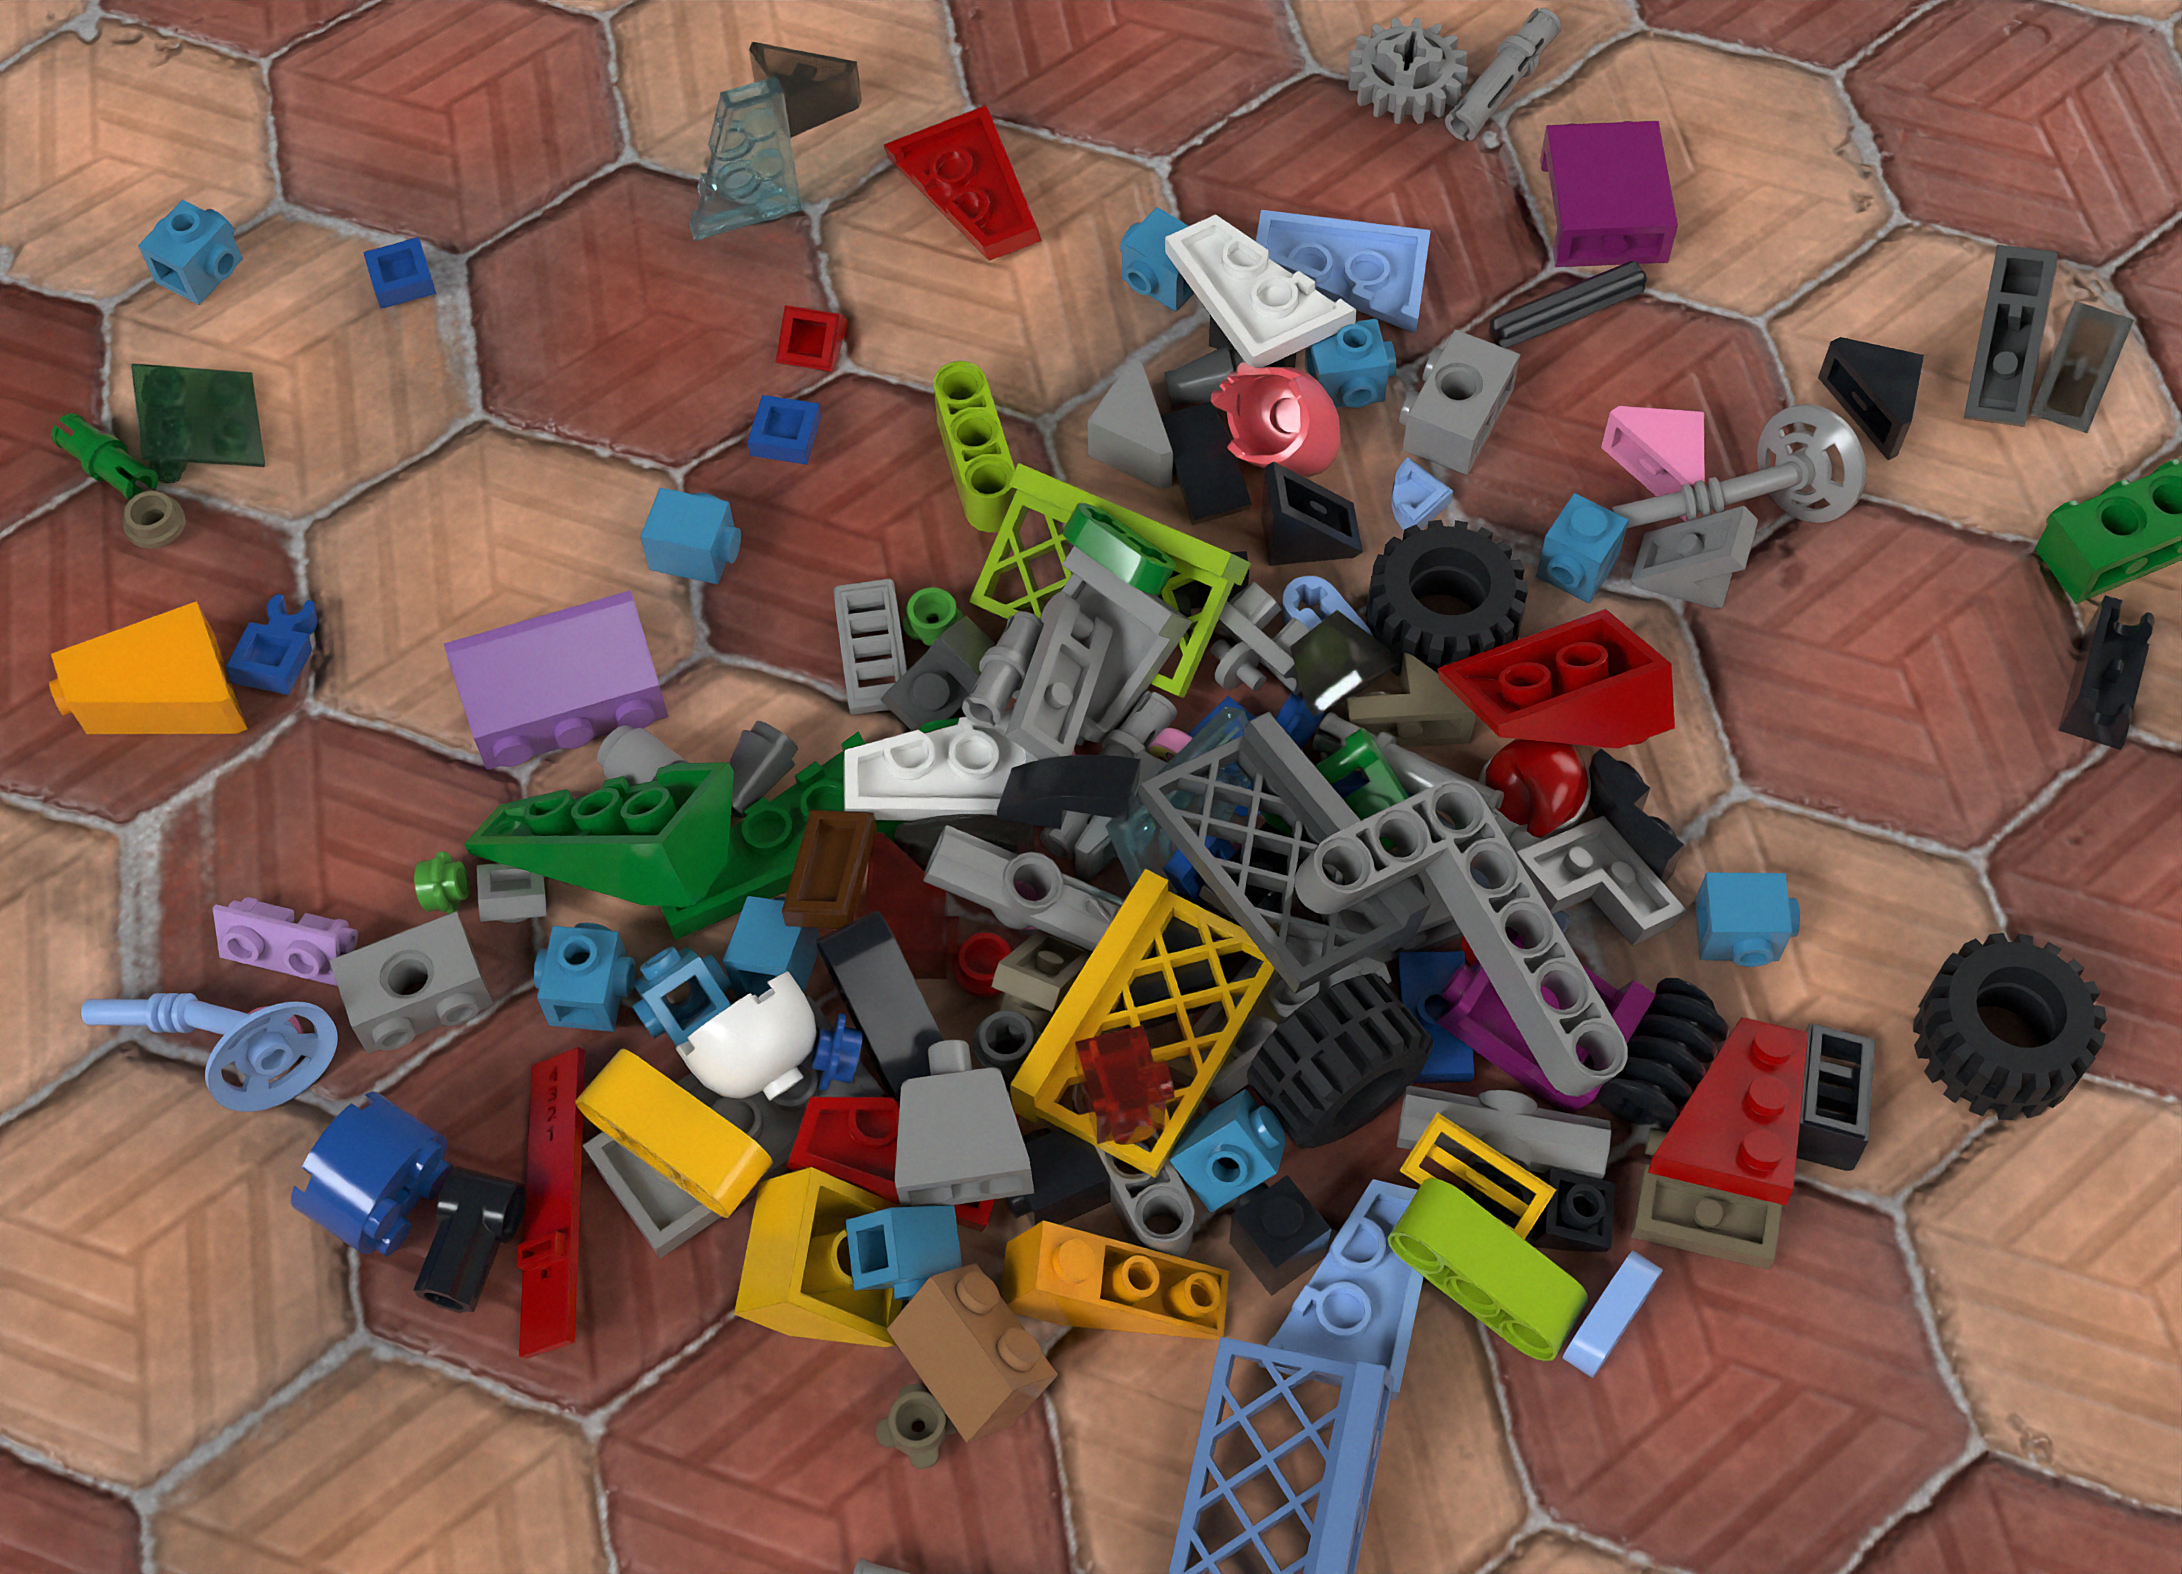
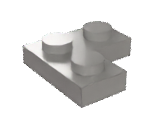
M1604 816L1516 852L1517 857L1551 914L1591 897L1632 946L1674 927L1687 911Z

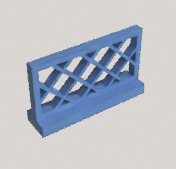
M1220 1337L1169 1574H1205L1208 1571L1211 1574H1223L1218 1564L1252 1541L1273 1574H1300L1301 1572L1303 1574H1356L1395 1380L1388 1368L1384 1365L1357 1360V1364ZM1235 1358L1263 1363L1277 1386L1244 1408H1241L1229 1389ZM1275 1366L1298 1370V1372L1284 1380ZM1316 1374L1342 1379L1337 1407L1314 1423H1311L1291 1391ZM1284 1396L1305 1429L1269 1452L1249 1419ZM1225 1401H1227L1234 1414L1221 1422ZM1242 1425L1262 1458L1226 1481L1213 1460L1216 1443L1226 1434ZM1333 1425L1328 1449L1319 1434ZM1312 1439L1326 1461L1323 1479L1297 1496L1276 1463ZM1269 1468L1290 1502L1254 1525L1234 1494V1491ZM1211 1472L1219 1486L1205 1495ZM1226 1497L1246 1531L1211 1554L1197 1532L1202 1512ZM1318 1498L1313 1522L1304 1507ZM1297 1512L1311 1535L1308 1552L1305 1556L1284 1570H1281L1261 1535ZM1195 1546L1203 1560L1189 1569Z

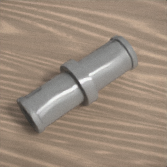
M1018 611L1014 616L1011 615L996 646L989 648L980 660L979 669L981 674L962 705L965 716L974 724L987 728L994 727L996 723L999 724L1015 691L1021 690L1029 663L1044 626L1041 619L1034 614Z

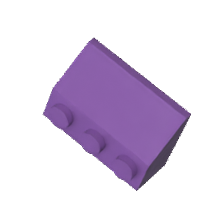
M631 590L444 643L447 658L474 741L487 770L499 766H517L528 761L533 756L560 748H578L586 745L592 739L610 734L613 730L623 725H630L634 729L645 728L653 721L669 717Z

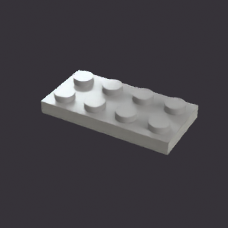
M810 995L806 996L814 1012L817 1034L820 1028L830 1030L833 1025ZM812 1050L805 1060L797 1066L804 1078L771 1101H769L763 1090L743 1099L723 1097L705 1087L693 1073H690L676 1084L750 1136L771 1157L773 1165L742 1201L744 1202L758 1192L760 1181L781 1176L791 1170L786 1168L810 1097H886L884 1091L860 1060H858L857 1068L850 1084L830 1080L827 1091L819 1089L822 1071L811 1068ZM604 1132L582 1145L588 1158L660 1259L721 1218V1216L705 1207Z

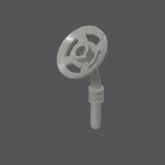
M1798 404L1778 412L1765 425L1757 450L1759 471L1721 482L1716 477L1709 478L1708 485H1705L1703 480L1695 481L1694 488H1691L1689 483L1683 484L1679 492L1612 507V512L1628 519L1627 528L1682 515H1686L1689 520L1696 519L1697 512H1700L1703 517L1708 516L1712 508L1716 513L1723 512L1725 505L1769 493L1780 508L1797 519L1811 523L1829 522L1849 512L1862 495L1866 482L1864 451L1852 428L1839 415L1822 406ZM1792 423H1806L1817 427L1814 433L1795 431L1786 436L1782 429ZM1800 442L1808 446L1792 452L1789 444ZM1833 444L1837 446L1843 460V484L1831 480L1832 465L1825 450ZM1770 450L1776 454L1775 466L1771 468ZM1808 485H1811L1816 490L1813 493L1798 491ZM1824 498L1830 503L1829 506L1824 508L1811 509L1796 504V501L1813 503Z

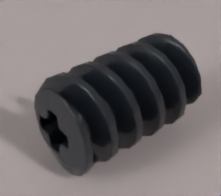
M1664 978L1658 982L1655 991L1656 996L1627 1043L1628 1057L1623 1070L1605 1082L1596 1095L1599 1103L1612 1114L1637 1125L1657 1124L1659 1126L1672 1127L1680 1114L1675 1105H1686L1693 1094L1688 1084L1696 1085L1700 1083L1705 1075V1069L1701 1063L1708 1064L1714 1061L1718 1049L1713 1042L1720 1043L1725 1041L1730 1030L1726 1021L1717 1014L1713 1001L1705 992L1682 979Z

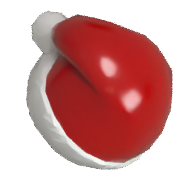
M1515 739L1498 751L1484 765L1477 781L1494 790L1498 789L1504 792L1501 807H1494V809L1489 807V809L1497 813L1495 819L1515 853L1576 827L1587 808L1591 792L1589 770L1579 750L1573 744Z

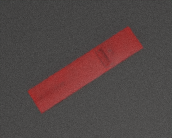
M580 1047L568 1050L531 1067L524 1243L518 1244L517 1268L522 1269L519 1357L525 1359L575 1343L583 1113L575 1104V1100L584 1091L585 1049Z

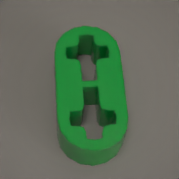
M1087 503L1076 505L1062 531L1064 537L1075 547L1126 583L1149 594L1159 595L1176 567L1172 558L1109 513Z

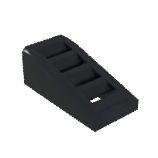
M1809 1023L1806 1029L1808 1039L1796 1158L1844 1171H1851L1856 1167L1868 1143L1875 1039ZM1822 1055L1855 1063L1854 1069L1821 1061L1820 1057ZM1818 1080H1819V1081H1823V1082H1827V1083H1831V1084H1835V1085H1839V1086L1848 1087V1088H1851V1090L1844 1089V1088H1840V1087H1836V1086H1832V1085L1825 1084V1083H1821V1082H1818ZM1816 1106H1820V1107L1828 1108V1109H1831V1110H1835V1111L1847 1113V1115L1840 1114V1113H1836V1112H1832V1111L1825 1110V1109H1821V1108H1817Z

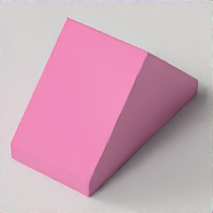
M1618 406L1610 412L1601 448L1656 497L1679 492L1683 484L1689 483L1691 488H1694L1695 481L1703 480L1705 482L1704 412ZM1686 515L1679 516L1684 522L1689 520Z

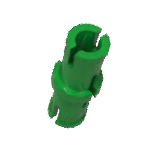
M68 413L59 419L74 431L72 436L54 425L51 433L52 441L59 448L66 450L76 459L80 460L84 472L95 480L107 481L129 501L137 494L145 492L135 484L137 480L142 481L152 490H156L158 485V475L156 472L130 456L127 446L115 436L101 434L87 423L81 415L76 413Z

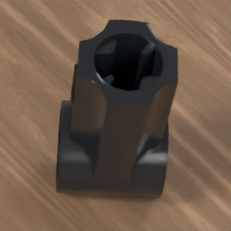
M459 1166L452 1169L443 1184L438 1200L436 1219L439 1227L413 1289L419 1298L429 1301L439 1308L457 1313L475 1311L500 1244H506L511 1241L520 1225L526 1203L527 1191L525 1184Z

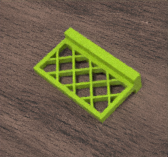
M1018 463L1009 486L1017 489L969 602L1006 619H1009L1011 615L1014 616L1016 612L1032 606L1035 616L1041 619V614L1045 607L1043 601L1061 592L1073 572L1062 565L1066 578L1039 590L1029 561L1057 550L1060 562L1063 564L1070 553L1067 546L1070 542L1064 537L1059 521L1066 524L1079 503H1087L1102 509L1161 549L1175 562L1176 567L1174 571L1181 574L1170 578L1162 592L1157 596L1162 595L1163 600L1177 611L1179 609L1172 590L1194 580L1212 587L1202 612L1188 617L1192 621L1188 630L1193 627L1195 629L1190 639L1186 631L1179 641L1183 656L1173 679L1157 673L1150 683L1184 698L1234 583L1242 585L1251 563L1232 553ZM1030 508L1045 515L1052 539L1025 550L1019 531ZM1013 549L1014 556L1008 558L1011 550ZM1019 567L1028 595L1009 604H1004L991 598L1000 575Z

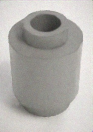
M623 725L613 730L601 744L597 755L598 764L603 768V773L607 780L624 776L629 786L657 780L656 773L660 767L677 763H689L646 729H634L630 725Z

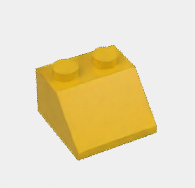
M813 1167L760 1181L734 1315L788 1336L878 1347L895 1346V1341L886 1329L900 1314L902 1300H895L893 1288L854 1291L845 1220L901 1206Z

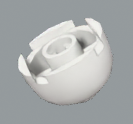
M785 972L770 980L768 984L771 989L761 996H752L751 993L744 996L688 1036V1042L676 1047V1050L690 1071L705 1087L723 1097L738 1099L752 1096L763 1090L769 1101H771L804 1078L797 1066L813 1050L817 1035L814 1012L805 994L790 972Z

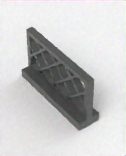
M1270 712L1250 720L1243 736L1148 779L1139 785L1136 796L1295 994L1386 945L1393 952L1413 940L1431 905L1408 877L1346 908L1359 912L1373 928L1372 931L1366 934L1336 928L1338 912L1327 914L1325 925L1290 916L1292 896L1298 897L1294 887L1298 858L1305 860L1327 837L1361 820ZM1235 762L1252 782V789L1216 781L1217 770ZM1177 789L1203 796L1200 815L1175 809L1164 795ZM1212 799L1248 807L1246 825L1242 826L1210 818ZM1258 810L1279 815L1291 829V838L1255 829ZM1206 835L1242 844L1240 862L1235 863L1215 858L1204 845ZM1252 847L1287 855L1285 875L1249 866ZM1322 864V868L1330 876L1332 882L1345 886L1344 877L1337 868L1329 864ZM1246 884L1282 893L1280 912L1276 913L1254 907L1244 895ZM1287 934L1322 942L1321 957L1302 966L1285 945ZM1334 946H1338V947H1339V948H1337L1336 950L1333 951V947H1334Z

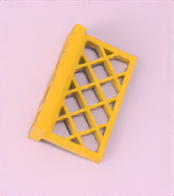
M1144 869L1012 1080L1010 1091L1012 1107L1018 1115L1035 1124L1041 1117L1156 1178L1272 982L1277 970L1242 927L1168 891L1169 880ZM1174 916L1198 928L1203 945L1168 954L1162 933ZM1211 935L1221 941L1213 942ZM1155 946L1158 957L1147 959ZM1244 951L1264 961L1255 977L1227 984L1218 956ZM1208 959L1217 987L1181 996L1172 968ZM1163 971L1171 999L1135 1007L1129 990L1133 980L1136 977ZM1244 995L1235 1009L1232 998ZM1122 1000L1125 1010L1114 1013ZM1222 1001L1228 1019L1224 1030L1195 1038L1186 1010ZM1176 1012L1185 1041L1148 1050L1140 1021ZM1130 1024L1139 1053L1101 1062L1096 1046V1040L1101 1032ZM1212 1049L1203 1063L1199 1052ZM1089 1053L1092 1065L1080 1068ZM1190 1055L1196 1074L1192 1084L1189 1087L1161 1093L1153 1064ZM1143 1067L1152 1096L1115 1106L1106 1076ZM1097 1079L1105 1109L1078 1115L1059 1105L1058 1102L1068 1086ZM1179 1104L1170 1119L1166 1107ZM1157 1110L1163 1133L1151 1153L1125 1140L1119 1122L1120 1119ZM1110 1122L1112 1132L1099 1125Z

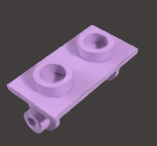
M246 897L242 901L233 900L228 907L217 904L213 907L220 958L337 986L329 960L339 957L342 953L347 954L354 951L358 941V931L349 928L346 920H333L305 913L298 924L293 923L295 920L294 910L259 902L256 898Z

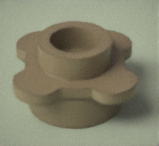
M910 1384L903 1387L898 1394V1399L889 1411L888 1418L880 1420L876 1426V1436L880 1445L884 1448L896 1447L910 1456L911 1464L917 1469L933 1467L939 1460L938 1449L946 1437L958 1432L934 1396L927 1393L926 1389L919 1384ZM920 1420L925 1423V1429L922 1432L912 1430V1424L915 1421Z

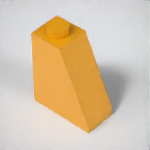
M197 601L51 653L58 676L57 679L49 681L54 701L63 716L71 713L74 714L86 734H237L248 730L233 685L229 682L226 665L217 639Z

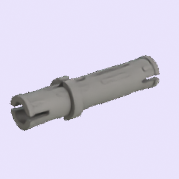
M1535 8L1518 32L1506 37L1497 48V56L1472 85L1459 104L1445 117L1446 127L1452 135L1462 141H1466L1467 138L1469 141H1472L1488 118L1514 89L1518 81L1523 77L1530 76L1538 67L1540 55L1548 44L1561 32V22L1552 11L1546 8H1541L1540 10Z
M1150 691L1144 692L1126 721L1118 730H1111L1102 741L1104 749L1099 755L1133 758L1136 752L1139 753L1140 750L1147 752V747L1163 729L1168 728L1177 717L1175 706L1164 696L1156 692L1152 694ZM1067 811L1061 830L1046 827L1040 833L1039 839L1053 854L1062 859L1066 857L1068 860L1074 859V845L1094 815Z
M1330 712L1324 717L1319 728L1340 737L1342 741L1327 734L1323 736L1316 734L1313 741V749L1331 756L1346 746L1345 738L1359 730L1360 727ZM1369 732L1405 791L1416 795L1441 782L1459 780L1473 786L1483 797L1488 807L1492 809L1494 807H1501L1504 792L1498 789L1494 790L1396 745L1397 738L1388 733L1381 732L1377 736ZM1360 766L1358 769L1362 770L1361 776L1370 781L1364 769ZM1491 811V813L1493 814V816H1494V818H1495L1496 815H1497V813Z

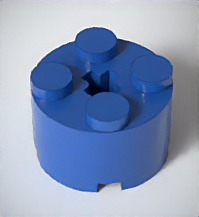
M372 1091L365 1094L370 1103L369 1106L362 1110L351 1103L331 1122L317 1140L302 1166V1169L310 1173L312 1177L305 1192L295 1186L293 1187L291 1205L294 1209L360 1253L369 1254L377 1250L388 1257L402 1245L410 1232L412 1222L406 1219V1217L422 1197L432 1200L438 1196L454 1166L444 1160L447 1150V1139L445 1136L384 1096Z

